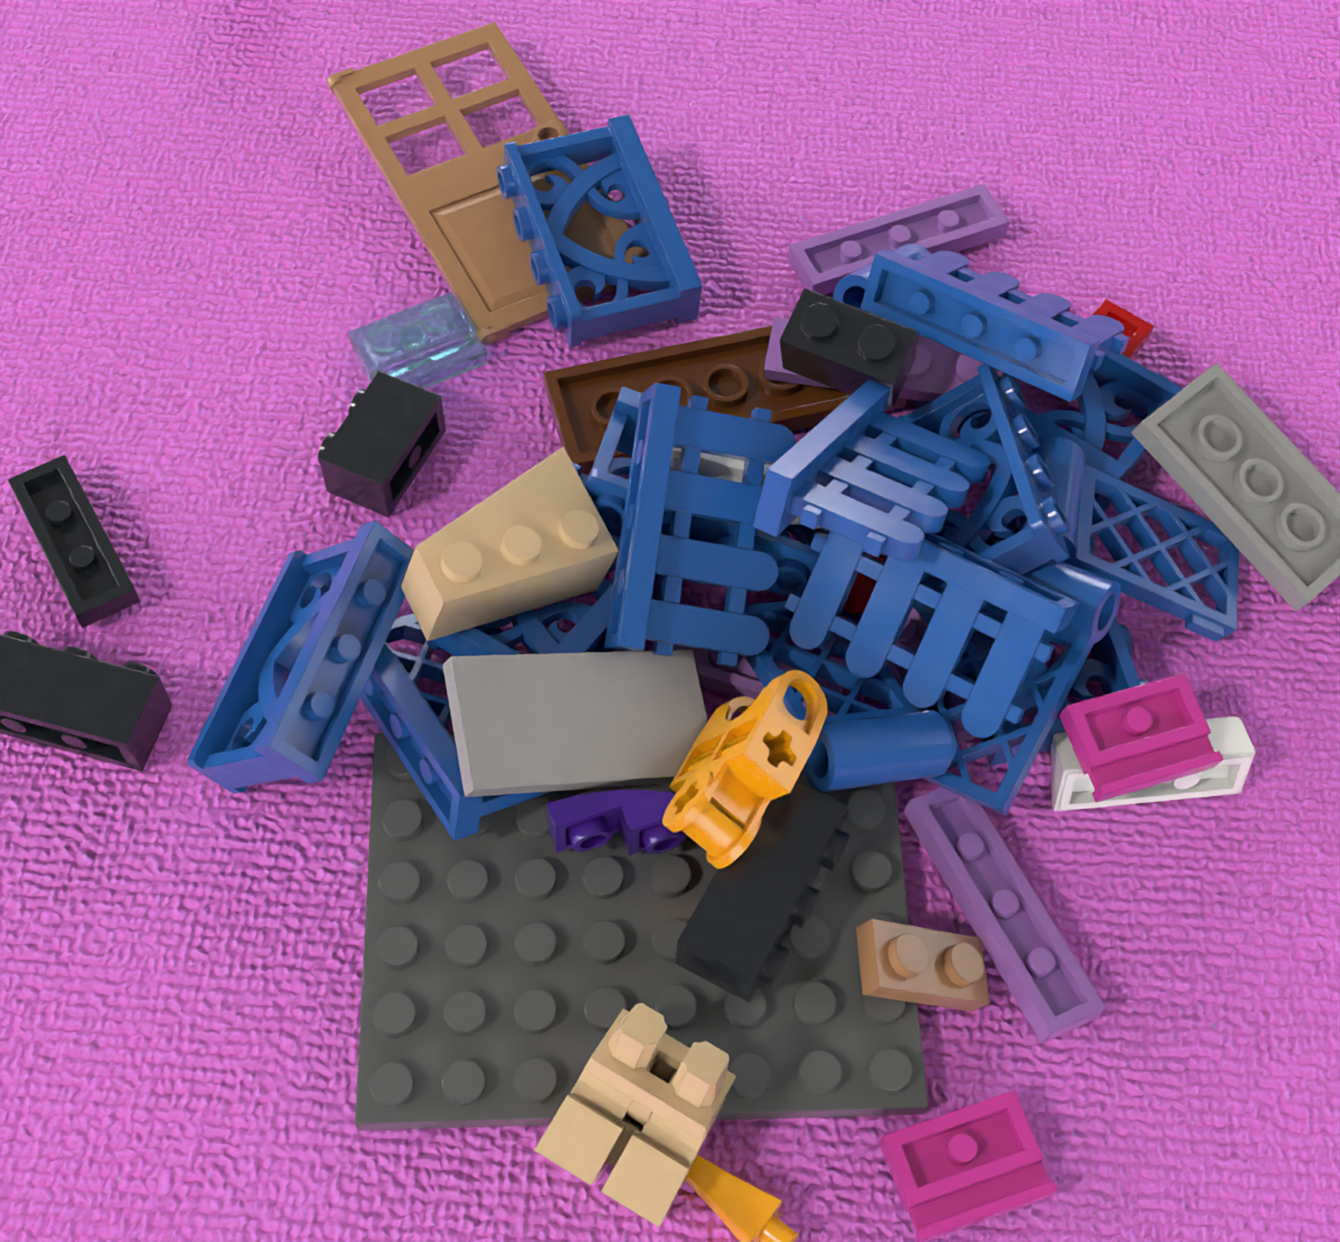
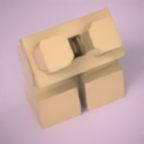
M639 1003L630 1012L624 1008L622 1009L590 1057L570 1094L566 1096L534 1151L589 1185H592L603 1174L608 1164L612 1165L614 1169L601 1192L660 1227L713 1126L736 1075L727 1070L729 1055L707 1041L701 1043L694 1042L691 1048L687 1047L665 1033L668 1026L662 1014L643 1003ZM627 1116H629V1117L633 1118L634 1120L638 1121L639 1123L643 1124L644 1127H643L642 1125L640 1126V1125L637 1124L636 1122L632 1121V1119L628 1118Z

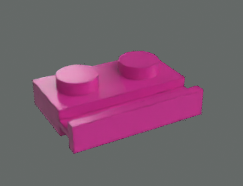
M1185 673L1067 705L1059 714L1083 774H1088L1095 791L1092 795L1095 803L1209 770L1224 760L1220 751L1215 752L1208 738L1211 730Z
M1015 1090L883 1135L879 1141L904 1209L909 1213L914 1225L917 1242H928L1052 1197L1058 1191L1054 1181H1050L1042 1163L1044 1157Z

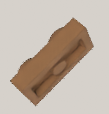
M871 919L856 927L862 995L971 1012L990 1004L983 948L979 937Z

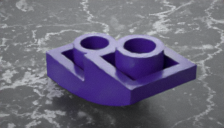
M611 790L571 796L546 803L548 830L556 852L560 853L572 848L577 852L590 851L606 844L612 838V835L621 833L629 856L645 850L649 854H661L681 845L687 837L682 831L671 832L662 823L665 810L675 796V793L653 790Z

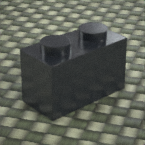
M804 288L779 340L783 369L852 395L869 379L891 388V392L885 409L892 411L916 360L917 331Z
M378 371L366 390L360 389L355 394L349 407L348 416L337 432L329 433L321 444L318 462L327 492L389 518L446 431L441 396Z

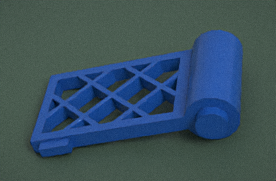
M1061 437L1039 439L1041 446L1034 449L1033 453L1039 454L1043 459L1055 483V487L1047 491L1048 496H1053L1057 500L1070 525V531L1062 534L1070 558L1062 562L1119 582L1122 593L1185 620L1186 629L1215 642L1222 637H1228L1237 630L1239 550L1213 522L1086 465L1084 451L1071 440ZM1094 492L1108 498L1119 515L1108 519L1094 499ZM1017 516L1015 534L1026 528V516ZM1148 516L1159 521L1171 539L1160 542L1143 517ZM1126 524L1143 551L1132 554L1115 528ZM1098 536L1115 560V563L1111 564L1089 554L1090 539ZM1195 539L1218 548V562L1216 565H1211L1195 542ZM1177 547L1195 574L1185 578L1167 551ZM1150 559L1168 586L1162 587L1152 582L1140 563ZM1202 583L1215 601L1216 610L1205 606L1192 586Z
M1003 540L995 541L991 546H993V545H995V544H997V543H999V542H1001V541H1003ZM1054 559L1022 576L1079 602V605L1067 628L1055 634L1047 631L1044 638L1046 642H1054L1070 649L1061 668L1034 677L1030 667L1026 676L1027 680L1023 682L1016 699L1033 694L1038 712L1032 724L1007 734L1002 727L996 732L998 737L962 750L953 723L962 720V711L966 703L948 709L943 697L939 702L930 707H917L919 711L934 710L937 704L939 714L954 730L957 748L947 770L959 767L962 776L961 778L946 771V773L940 776L922 779L1005 816L1094 643L1101 641L1111 627L1121 598V585L1119 582L1064 562L1057 564ZM989 602L986 603L983 610L1003 621L1008 611ZM970 638L966 647L969 657L960 660L956 672L963 675L974 671L978 678L991 649L977 654ZM1050 687L1043 701L1040 690ZM1021 744L1014 757L1011 747ZM1003 750L1009 769L997 792L973 783L967 763Z
M787 601L745 605L744 615L760 618L765 622L768 629L781 634L778 639L769 637L768 645L759 654L744 656L764 687L768 686L774 678L786 673L775 664L776 661H780L807 672L815 681L820 677L851 690L848 696H844L820 686L826 697L827 710L837 715L826 716L817 742L804 765L805 774L815 790L829 792L935 777L946 773L957 748L954 730L937 711H919L916 706L909 703L904 696L902 687L887 667L873 677H857L847 667L829 660L832 655L845 659L850 640L833 633L827 643L817 647L822 650L821 654L817 656L788 644L791 640L789 627L794 612L784 608ZM842 609L841 615L857 623L860 622L857 614L849 613ZM788 686L783 698L784 705L793 717L803 720L806 715V709L802 703L805 699L796 688ZM860 694L886 704L889 709L879 710L857 700Z

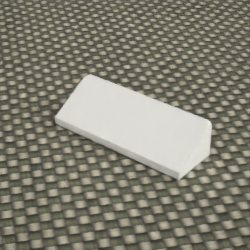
M1239 717L1206 719L1211 733L1208 735L1215 752L1220 751L1224 759L1217 766L1209 770L1095 803L1092 795L1095 789L1089 775L1083 774L1067 733H1057L1053 735L1051 744V804L1054 811H1068L1240 794L1256 751Z

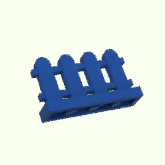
M886 248L874 255L861 309L916 330L917 334L1069 402L1081 396L1089 370H1096L1101 367L1105 353L1111 351L1120 355L1126 350L1129 337L1122 335L1124 325L1121 322L1103 315H1092L1084 319L1070 313L1071 303L1061 296L1051 293H1040L1033 297L1018 291L1019 280L1009 274L994 271L983 275L968 269L969 259L959 253L938 251L931 254L927 251H921L917 253L916 259L913 260Z
M869 379L767 469L753 527L777 537L797 517H800V524L811 529H815L819 525L864 545L862 551L876 557L883 553L899 560H914L919 556L925 538L924 533H937L942 530L948 512L947 507H961L964 504L970 486L969 483L977 484L985 480L990 459L982 452L973 449L972 443L959 438L953 441L914 425L915 420L903 415L897 418L885 413L891 388Z
M656 382L645 390L640 397L604 649L641 651L644 650L645 640L654 641L653 655L670 657L672 656L673 645L717 651L716 665L736 667L738 655L750 656L759 654L766 648L769 642L770 635L765 622L758 617L744 615L747 591L759 592L769 589L774 585L778 577V566L774 558L765 552L753 550L756 529L753 527L763 488L761 485L764 464H774L796 444L795 438L787 427L770 423L772 410L756 407L751 412V419L707 411L708 398L695 395L689 397L687 407L681 406L679 402L682 387ZM673 447L681 449L678 471L670 470ZM706 453L745 461L742 483L698 475L700 454ZM664 511L672 513L669 536L661 534ZM692 516L736 524L733 547L689 539ZM655 576L663 577L660 601L651 599ZM682 581L726 587L724 611L679 604Z
M829 531L828 535L821 532L815 533L810 545L811 549L820 553L803 595L797 592L790 593L784 608L794 612L789 632L791 639L798 647L802 649L820 647L827 643L832 632L851 641L845 660L848 669L855 676L860 678L873 677L881 673L889 661L907 669L908 672L903 682V693L912 705L920 708L930 707L944 697L946 690L967 699L961 718L964 728L972 736L986 738L998 732L1006 720L1014 724L1020 722L1026 706L1016 702L1015 699L1034 659L1046 663L1055 648L1054 645L1044 641L1047 631L1055 634L1067 628L1079 602L934 533H924L925 538L919 556L916 559L905 561L888 556L885 563L862 551L864 545L832 531ZM858 572L877 581L859 623L841 615ZM928 573L948 582L944 592L924 582ZM916 600L935 609L917 652L897 643ZM987 602L1008 611L1004 621L983 611ZM974 629L995 638L976 681L956 672Z

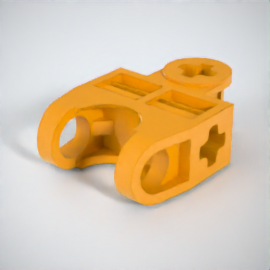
M790 670L771 680L756 699L740 696L722 704L715 710L702 729L669 787L676 794L665 810L662 819L663 825L671 832H684L707 851V861L715 868L721 869L734 862L747 849L756 836L761 825L762 816L769 802L791 792L817 742L827 716V701L819 684L803 671ZM788 686L796 688L805 699L807 710L803 720L793 717L784 705L783 698ZM734 711L742 713L738 717L732 719Z

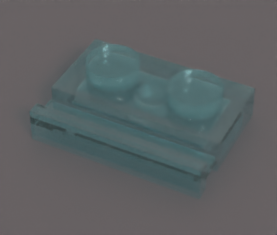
M452 292L348 332L351 347L370 381L373 380L378 371H381L425 389L488 363L484 344H480L473 326Z

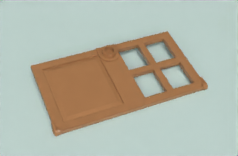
M496 22L355 71L353 68H349L330 75L326 80L328 87L335 94L471 322L481 344L489 345L509 337V332L548 317L546 299L549 297V293L545 284L538 286L534 280L529 258L532 249L529 241L521 242L518 238L513 220L515 205L512 198L504 199L501 194L497 179V166L504 165L505 143L515 141L518 146L569 135V132L546 101ZM489 49L507 77V80L452 99L433 68ZM416 75L434 103V106L377 126L359 95ZM519 96L538 126L530 131L483 148L464 116ZM446 123L465 155L407 175L388 143ZM588 163L578 165L582 171L590 167ZM559 170L532 175L530 178L532 185L537 190L543 192L553 188L552 185L545 182V175L559 176L568 185L572 182L569 176ZM600 188V189L598 190V192H599L604 198H606V197L604 196V194L602 193L601 188ZM586 200L572 218L565 236L591 252L614 260L616 243L621 235L629 229V226L625 220L611 218L600 213ZM542 210L547 221L551 211ZM632 247L625 255V263L632 264L633 254L640 258L647 257L648 255L642 247ZM564 265L567 273L572 270ZM605 283L603 294L615 290L616 286ZM580 286L575 290V295L580 303L593 299L595 293L588 286Z

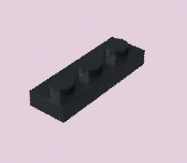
M65 455L7 479L82 628L141 602Z

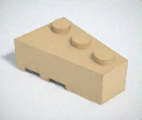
M562 447L415 547L401 588L426 640L430 641L598 590L619 550L566 450Z

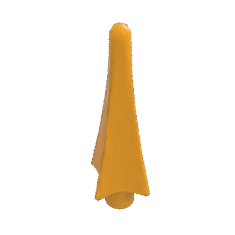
M634 1120V1122H636V1123L639 1124L640 1126L642 1125V1126L644 1127L643 1124H641V1123H639L638 1121ZM699 1155L696 1156L685 1181L719 1216L740 1242L797 1241L799 1234L780 1219L782 1212L779 1211L782 1203L781 1199L741 1180Z

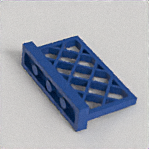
M413 613L395 619L360 698L453 841L478 833L480 817L553 791L477 797L464 796L455 737L451 736L446 729L451 719L449 701L445 698L423 693L417 687L421 677L445 683L443 664L430 660L434 649L426 644V638ZM482 625L475 627L487 635L503 633L500 628H488ZM405 639L423 644L424 646L419 656L416 657L392 650L388 643Z

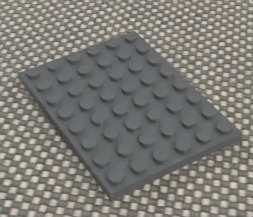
M449 732L451 736H454V732ZM375 733L355 1125L358 1131L550 1125L566 1096L570 1094L590 1057L622 1009L624 1008L630 1012L639 1003H643L662 1014L668 1026L665 1033L687 1047L691 1048L694 1042L701 1043L707 1041L729 1055L727 1070L736 1075V1078L725 1097L726 1099L715 1121L924 1115L928 1109L918 1005L912 1002L862 995L856 927L871 919L909 925L894 782L821 792L847 805L841 830L850 834L849 841L835 869L831 871L822 866L816 876L812 887L821 892L805 926L800 928L791 924L780 945L790 949V952L775 983L770 988L760 982L749 1003L675 964L678 939L718 870L707 861L706 850L687 836L681 845L661 854H649L645 850L629 856L621 833L612 835V838L606 844L596 849L577 852L572 848L557 853L550 836L546 803L571 796L611 790H653L676 794L669 787L671 783L553 791L480 817L478 833L453 841L383 733ZM803 767L797 781L814 789L809 783Z

